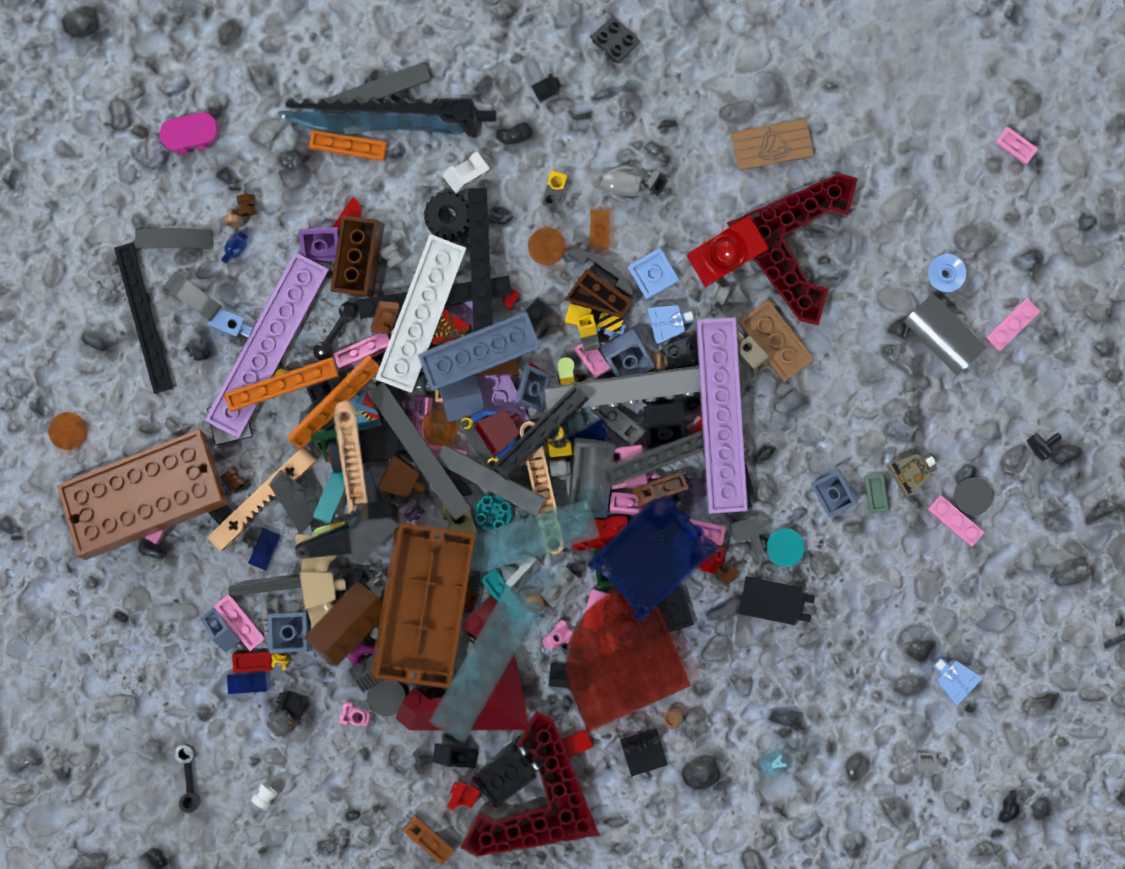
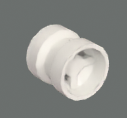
M262 783L258 788L259 792L252 797L251 801L258 807L267 810L270 806V801L275 799L278 793L270 786Z

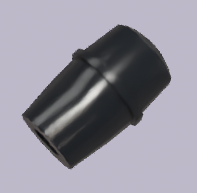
M1035 433L1026 442L1034 452V455L1041 461H1045L1053 454L1051 446L1061 440L1062 436L1056 433L1045 441L1038 433Z

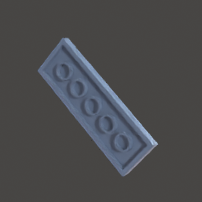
M524 312L420 353L418 357L430 388L434 391L538 350L541 347L527 312Z

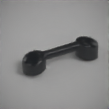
M345 302L340 306V318L324 342H319L314 346L313 354L318 360L323 361L332 357L333 349L331 344L345 322L355 320L358 317L359 309L356 304Z
M183 744L175 750V757L178 762L184 763L187 792L180 798L179 807L184 813H191L197 810L201 803L200 796L194 792L191 763L196 757V751L193 746Z

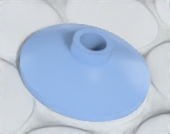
M939 255L932 260L928 267V279L931 285L939 291H955L965 281V265L955 255ZM943 271H947L949 276L944 277L942 275Z

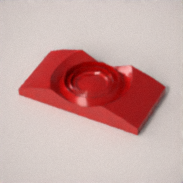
M748 216L703 243L686 256L702 284L707 288L770 248L751 216Z

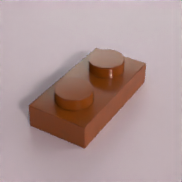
M379 301L371 324L372 333H391L399 310L398 303Z

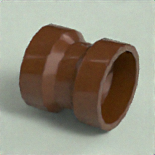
M254 194L236 196L237 203L239 204L238 216L257 215V208L254 205L256 196Z
M235 466L227 470L220 477L223 482L229 485L228 489L232 493L247 482L244 476L238 474L239 470Z

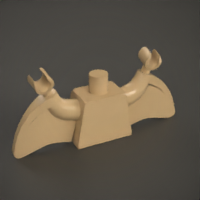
M295 535L297 544L313 538V536ZM336 556L302 559L301 572L299 574L304 608L307 609L311 629L334 606L333 601L336 600L335 591L346 590L344 578L333 580L332 573L329 572L330 562L337 558Z

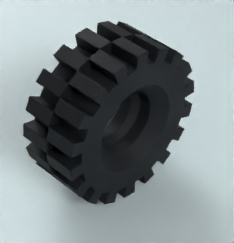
M445 191V193L438 192L435 197L432 196L430 198V201L426 203V209H424V220L431 234L447 241L448 239L453 241L456 240L455 238H461L464 233L468 232V201L464 199V196L458 195L454 191ZM446 208L454 210L456 214L455 219L450 223H446L441 219V212Z

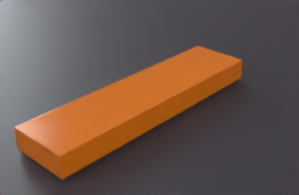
M312 129L309 149L384 162L387 142Z

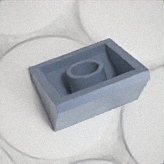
M525 365L522 370L514 405L543 412L545 406L543 387L550 386L552 375Z
M476 376L465 378L440 388L448 422L468 418L484 410L482 394Z
M840 469L811 484L829 518L858 504Z

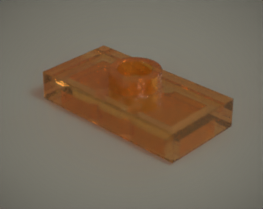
M590 210V249H609V210Z

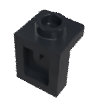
M552 73L548 74L547 78L531 85L540 104L560 94L559 88L562 87L557 76L553 77Z
M285 689L283 693H279L276 703L279 704L278 709L280 710L286 709L289 712L302 715L308 696Z

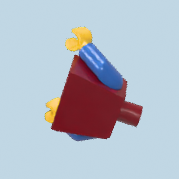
M484 409L472 415L471 418H463L461 422L468 420L469 426L464 429L474 427L492 456L496 455V457H491L487 464L491 460L497 462L517 442L516 436L519 434V430L516 426L522 423V418L518 413H514L509 417L506 411L499 412L497 409Z

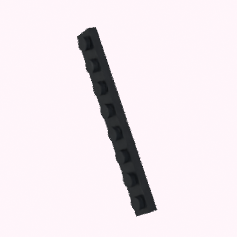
M487 188L467 189L474 332L493 325Z
M509 275L491 278L492 298L512 295ZM464 282L452 285L445 306L472 302L471 282ZM408 292L357 300L360 319L374 318L379 301L398 303L399 310L397 314H399Z

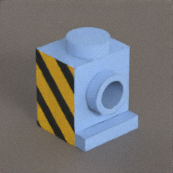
M601 312L596 332L599 333L600 330H603V334L611 337L622 335L625 324H622V318Z

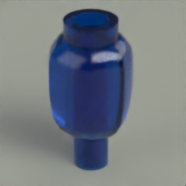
M241 231L232 234L224 246L225 254L221 260L227 264L231 258L240 256L248 245L247 239L249 237Z

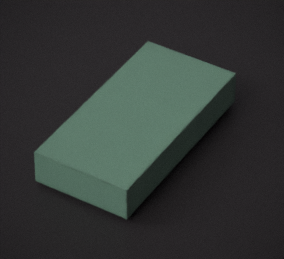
M884 473L864 476L869 514L889 511Z

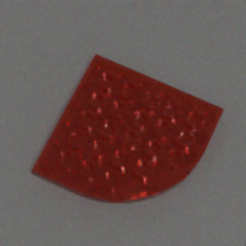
M647 578L602 597L586 610L576 624L567 650V678L572 696L587 732L598 729L691 686Z

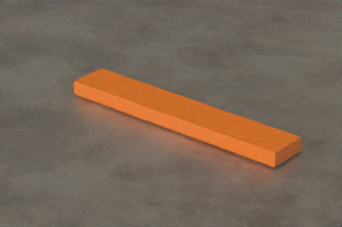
M367 355L286 438L301 450L311 440V434L321 430L335 416L336 405L342 401L349 402L378 373L380 366Z
M329 358L224 393L229 412H234L339 377L334 358Z

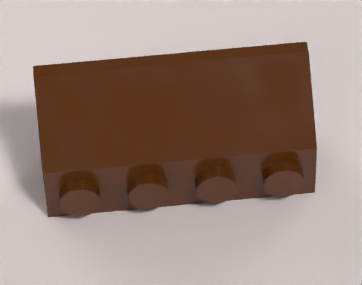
M341 217L330 288L331 292L360 298H372L374 296L384 223L374 219Z
M356 581L303 638L329 665L337 667L379 623L382 601Z

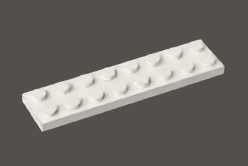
M429 235L376 380L412 393L422 367L418 354L428 351L465 253V247L434 235Z

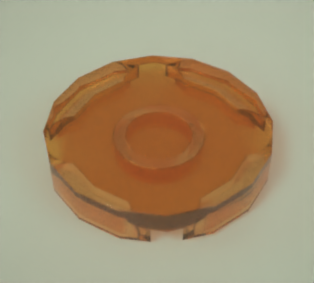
M540 228L529 238V255L533 261L540 265H554L565 254V240L554 228Z
M435 408L425 414L422 421V432L430 444L434 446L448 445L455 439L457 434L456 420L448 422L445 409Z
M63 412L51 420L48 435L56 447L63 450H74L85 442L88 428L81 416L72 412Z

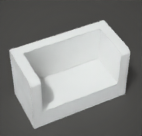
M474 152L468 160L456 167L450 166L442 176L454 192L458 193L482 179L490 168L478 152Z

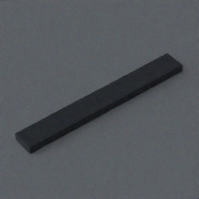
M134 243L114 247L153 392L158 394L172 390V381Z

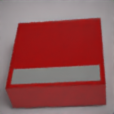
M698 414L685 426V429L690 434L703 430L702 417Z

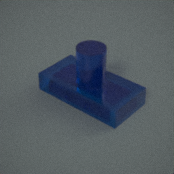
M602 419L573 435L571 440L574 448L575 438L606 441L611 438L606 422Z
M262 528L248 564L267 571L281 535Z
M266 672L228 674V694L267 692Z

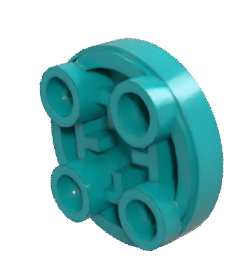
M488 494L482 497L474 509V517L477 524L488 532H499L505 529L510 524L513 515L509 501L496 494Z
M792 529L776 530L769 536L766 542L767 556L775 565L781 567H790L797 564L805 552V544L802 537Z

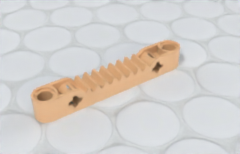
M342 401L335 407V423L350 514L355 507L358 508L362 503H368L355 409L350 402ZM348 412L349 415L342 416L340 413Z
M532 421L524 422L520 428V436L522 437L525 434L524 428L526 426H533L536 423ZM542 446L526 463L532 490L546 498L538 514L545 547L549 553L557 554L564 548V539ZM558 539L560 541L559 547L551 548L549 545L550 540Z
M306 446L298 450L223 521L207 539L219 552L224 551L244 532L246 523H250L248 517L255 518L254 512L261 513L260 506L266 508L265 501L272 502L271 496L276 497L268 484L280 470L288 474V468L295 469L293 471L294 476L290 477L297 481L316 464L318 459ZM232 522H238V529H231L233 526Z

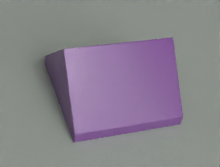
M337 227L299 229L302 256L314 262L335 261L339 229Z

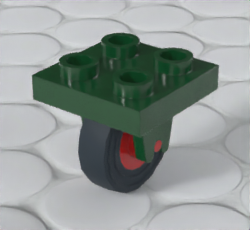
M336 427L334 430L327 431L326 429H321L311 434V440L316 450L323 451L325 463H331L334 473L343 472Z

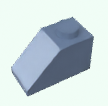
M212 608L200 618L212 641L225 653L241 641L215 608Z

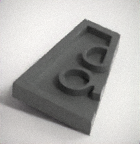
M280 470L268 485L301 534L313 519V514L320 499Z

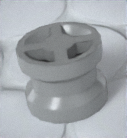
M716 282L709 300H716L719 304L723 305L730 287H723L720 283Z

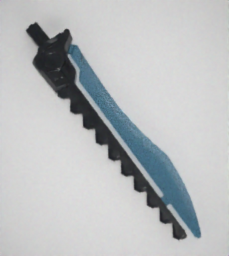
M422 97L416 99L415 103H412L407 98L400 99L399 103L394 102L391 98L384 99L383 103L378 102L374 98L368 99L367 103H363L358 98L352 99L351 103H347L342 98L336 99L334 103H331L326 98L320 99L318 103L313 102L309 98L304 99L302 103H298L295 99L290 98L285 104L287 108L313 109L314 112H278L280 117L303 127L339 135L385 130H411L459 136L465 132L468 137L476 138L477 122H496V111H477L472 98L439 99L437 97L431 103H428ZM322 110L437 115L444 123L459 124L460 126L442 124L437 118L323 113Z

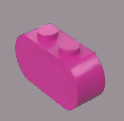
M201 112L166 120L160 128V139L171 152L186 155L190 153V150L197 149L198 151L209 149L208 146H212L217 142L220 131L216 121L209 114Z

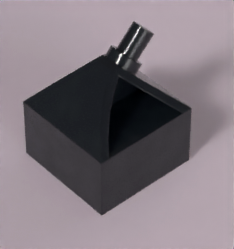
M646 399L642 400V403L646 404L643 407L647 448L659 447L685 437V420L681 402L673 400L647 402Z

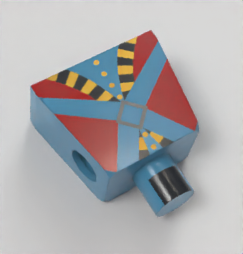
M360 390L349 401L355 409L358 431L381 426V420L368 392L362 393ZM343 412V416L349 415L348 412Z

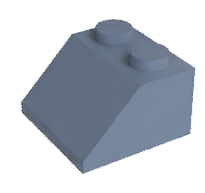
M634 328L600 347L616 377L642 374L655 368Z
M308 612L268 614L269 653L312 651V646L303 638L311 630Z

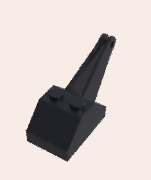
M390 501L362 503L358 508L355 507L350 512L349 522L298 543L295 547V555L299 559L352 554V559L362 565L399 525L398 507Z

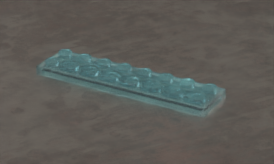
M589 499L476 534L469 577L600 537Z
M507 585L429 722L464 742L540 610L541 604Z

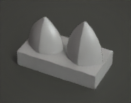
M517 554L519 569L511 566L501 567L506 584L516 593L542 565L533 555Z
M564 567L540 593V596L554 608L579 578L568 568Z

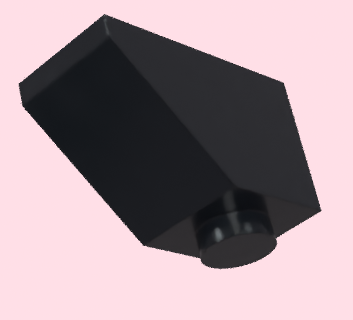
M345 370L338 372L339 377L306 388L313 405L321 403L347 377Z
M435 743L432 763L446 767L476 768L479 749Z

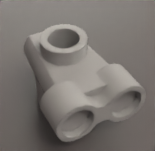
M559 457L556 461H550L551 477L557 476L559 480H565L568 476L567 473H570V462H566V459L563 457Z

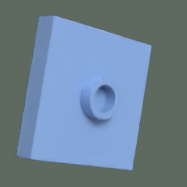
M661 248L627 267L646 300L680 281Z

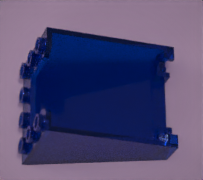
M667 495L651 500L587 563L592 571L598 569L602 577L606 576L631 604L629 607L636 610L633 616L639 622L646 619L719 552L716 549V543L711 539H707L703 535V529L697 524L694 525L690 520L689 514L684 510L681 511L677 506L676 500Z

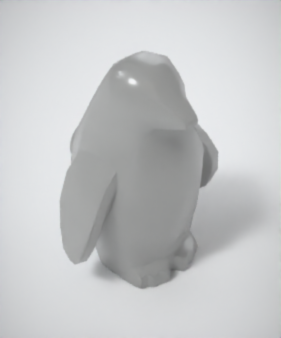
M622 166L607 173L594 174L591 183L595 188L605 191L614 200L629 203L628 200L622 197L638 196L641 177L625 172L634 170L633 167Z

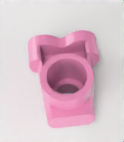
M564 620L554 625L555 628L542 639L544 647L549 651L563 643L568 644L575 639L574 633L569 630Z
M344 702L343 711L339 719L340 724L347 726L354 724L366 727L370 725L372 713L356 707L352 702ZM360 714L363 715V720H360Z

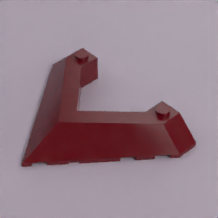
M841 173L836 174L829 179L820 181L804 190L795 192L765 207L727 222V225L730 227L742 219L751 216L770 248L753 260L801 322L819 326L828 288L808 282L784 239L827 214L847 219L858 180L856 177Z
M489 597L470 614L462 625L477 640L482 693L432 699L422 689L413 687L401 703L395 718L408 730H531L516 656L512 646L511 632L508 627L506 609L492 597Z
M537 710L529 720L531 730H523L517 745L521 747L528 742L532 747L529 752L535 755V759L540 757L545 763L539 769L548 804L498 819H494L478 810L460 846L461 849L475 857L600 836L554 720Z

